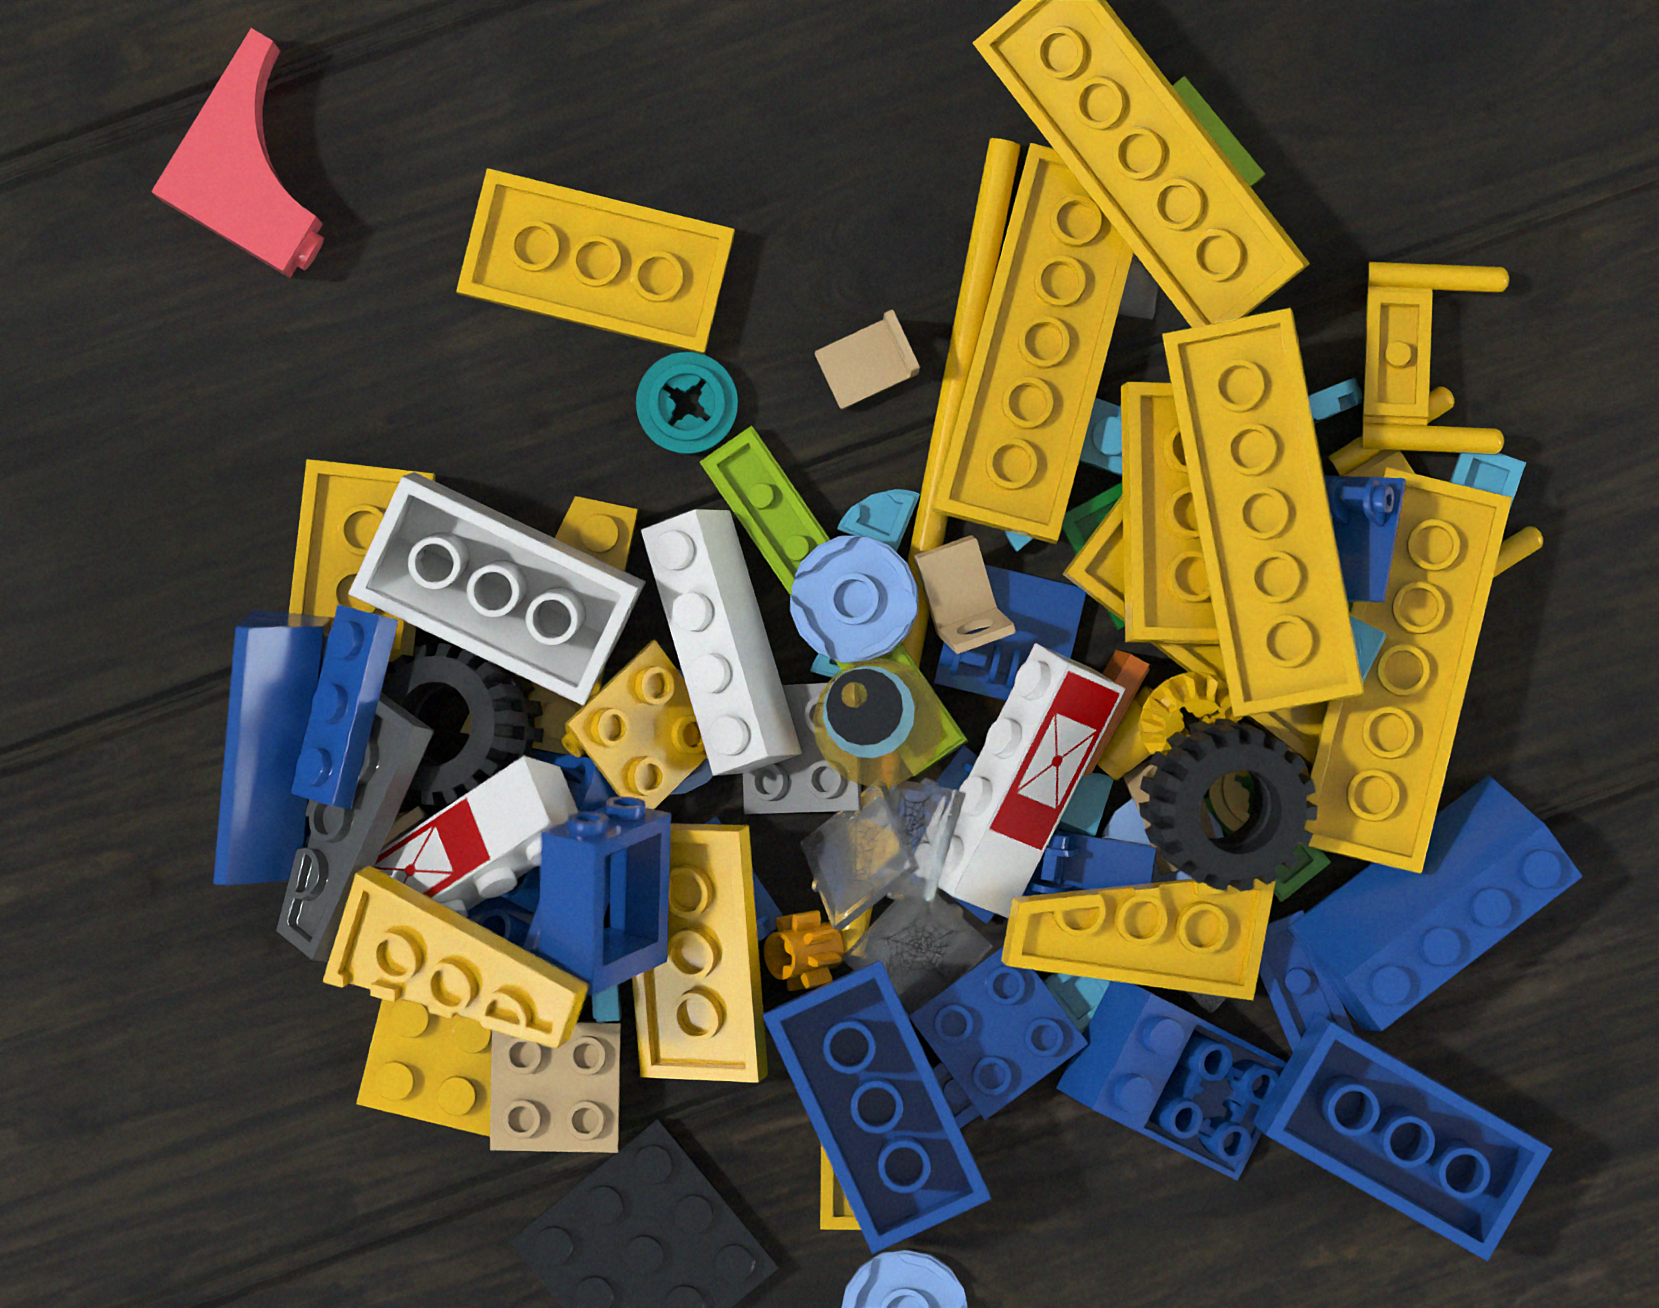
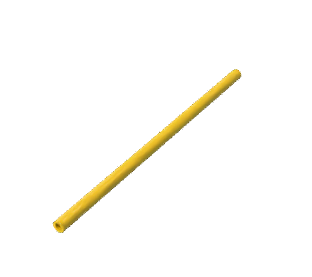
M991 138L989 140L907 561L918 586V614L909 636L902 642V645L918 668L920 667L930 610L914 556L942 546L944 543L949 516L932 511L997 270L1021 147L1019 143L1004 139ZM896 749L891 753L876 758H869L861 798L862 810H859L857 828L853 839V846L855 847L859 843L860 838V844H862L860 845L862 850L860 852L862 853L878 850V853L877 851L872 852V854L868 853L867 856L864 854L863 862L860 864V872L866 870V867L869 872L871 869V876H864L869 874L868 871L860 873V881L874 884L872 880L874 867L876 885L885 846L881 845L878 847L880 842L875 841V839L882 841V844L886 839L887 833L880 836L881 834L878 832L883 833L887 828L875 830L870 828L889 826L902 759ZM862 814V816H861V821H862V823H861V831L864 832V833H860V836H859L858 833H859V831H860V824L858 825V823H859V821H860V815ZM868 836H869V839H870L871 841L867 840V842H866V839H861V838H868ZM857 858L852 861L859 864V860ZM857 866V869L853 868L848 876H854L853 871L855 870V874H859V866ZM847 876L836 928L843 940L844 953L863 956L877 887L866 882H857L859 878L853 880L852 877Z

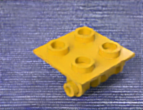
M652 640L565 723L567 734L561 739L563 746L573 756L579 758L586 752L619 797L642 799L645 801V808L655 809L707 758L686 682L656 640Z

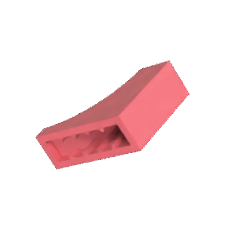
M251 28L151 192L164 203L291 278L297 266L306 270L318 254L324 237L317 233L323 224L314 214L306 210L290 196L271 164L265 145L262 112L267 81L281 51L274 41Z

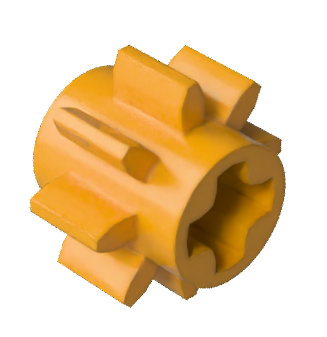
M818 910L777 917L775 922L778 932L771 933L764 945V958L771 974L777 979H787L789 991L820 987L831 982L832 976L829 970L835 969L840 965L844 954L843 940L837 928L828 922L821 923L820 911Z

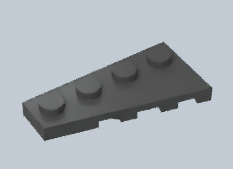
M380 692L351 810L309 799L306 816H309L311 835L308 847L296 851L276 931L311 960L329 962L355 875L369 865L374 867L434 731L382 692Z

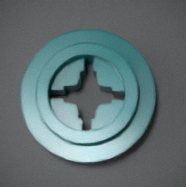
M679 352L660 359L645 373L637 390L636 410L642 428L657 445L679 454H689L707 451L728 435L738 411V398L731 376L717 361L700 353ZM703 380L705 385L701 389L702 394L699 397L698 403L710 419L705 421L700 416L696 418L691 414H687L682 420L678 419L673 427L669 425L674 418L672 414L676 409V404L670 398L671 395L664 390L666 385L674 391L678 389L683 393H687L693 387L697 388Z

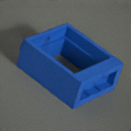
M614 797L608 799L605 807L592 812L573 813L568 816L567 822L541 832L539 958L588 985L586 995L593 996L667 962L671 813L645 808V801L639 798ZM611 854L609 927L603 929L605 856Z

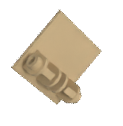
M579 1021V1023L575 1024L571 1039L558 1049L492 1030L490 1150L618 1153L621 1023Z

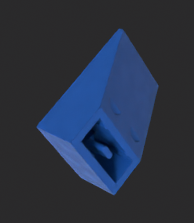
M1111 981L1083 1034L1088 1045L1072 1056L1056 1088L1089 1108L1238 1181L1262 1134V1131L1253 1124V1121L1287 1062L1135 984Z

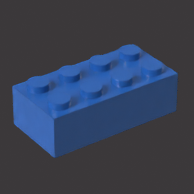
M881 958L764 1012L763 1018L872 1254L991 1199L985 1182Z
M1318 1012L1313 1017L1253 1121V1124L1266 1136L1486 1261L1489 1260L1552 1151L1551 1147L1530 1133Z

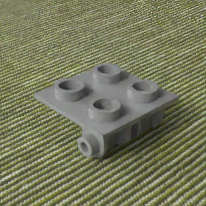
M857 682L847 684L842 690V700L848 707H858ZM832 683L782 685L802 754L748 773H743L744 814L862 810L861 757H856L840 749L828 735L823 720L824 699Z

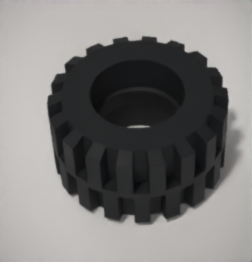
M439 643L438 646L423 645L414 648V656L402 654L392 662L396 670L395 674L385 673L381 692L434 730L406 792V799L421 801L422 804L449 806L521 757L538 759L539 756L531 753L533 742L542 743L544 729L535 728L534 718L543 715L540 701L529 700L528 695L535 689L529 679L517 676L516 673L457 645ZM460 692L470 710L471 731L463 750L450 761L445 756L439 743L438 722L447 702Z
M1216 718L1214 726L1204 721L1190 724L1191 735L1187 737L1179 732H1175L1166 739L1172 748L1165 756L1156 751L1149 761L1150 764L1157 767L1154 777L1143 776L1140 790L1149 794V801L1139 803L1140 817L1151 825L1144 831L1150 843L1160 848L1158 854L1168 863L1200 884L1204 882L1211 888L1227 891L1228 885L1240 892L1254 890V879H1258L1268 885L1279 879L1275 868L1280 864L1291 870L1300 860L1292 853L1297 844L1301 843L1308 847L1313 834L1305 830L1304 827L1306 820H1317L1318 806L1307 801L1306 796L1316 793L1313 779L1301 772L1307 766L1300 756L1289 751L1287 744L1247 723L1242 722L1238 724L1230 719ZM1247 770L1255 788V802L1250 817L1242 827L1228 836L1207 838L1200 821V807L1206 791L1219 777L1232 771Z

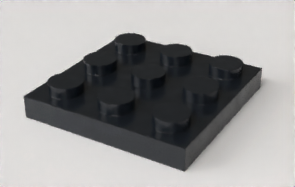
M659 1117L620 1148L618 1153H614L509 1240L511 1245L563 1308H731L778 1270L780 1266Z

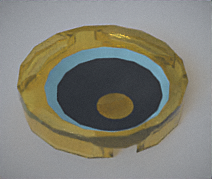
M884 658L857 661L837 672L820 692L813 715L815 741L827 764L846 780L869 787L897 785L919 773L936 752L942 731L940 704L928 681L908 665Z

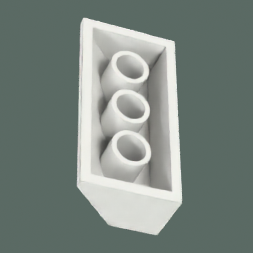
M412 472L402 476L349 594L584 705L612 654L646 582L431 479Z

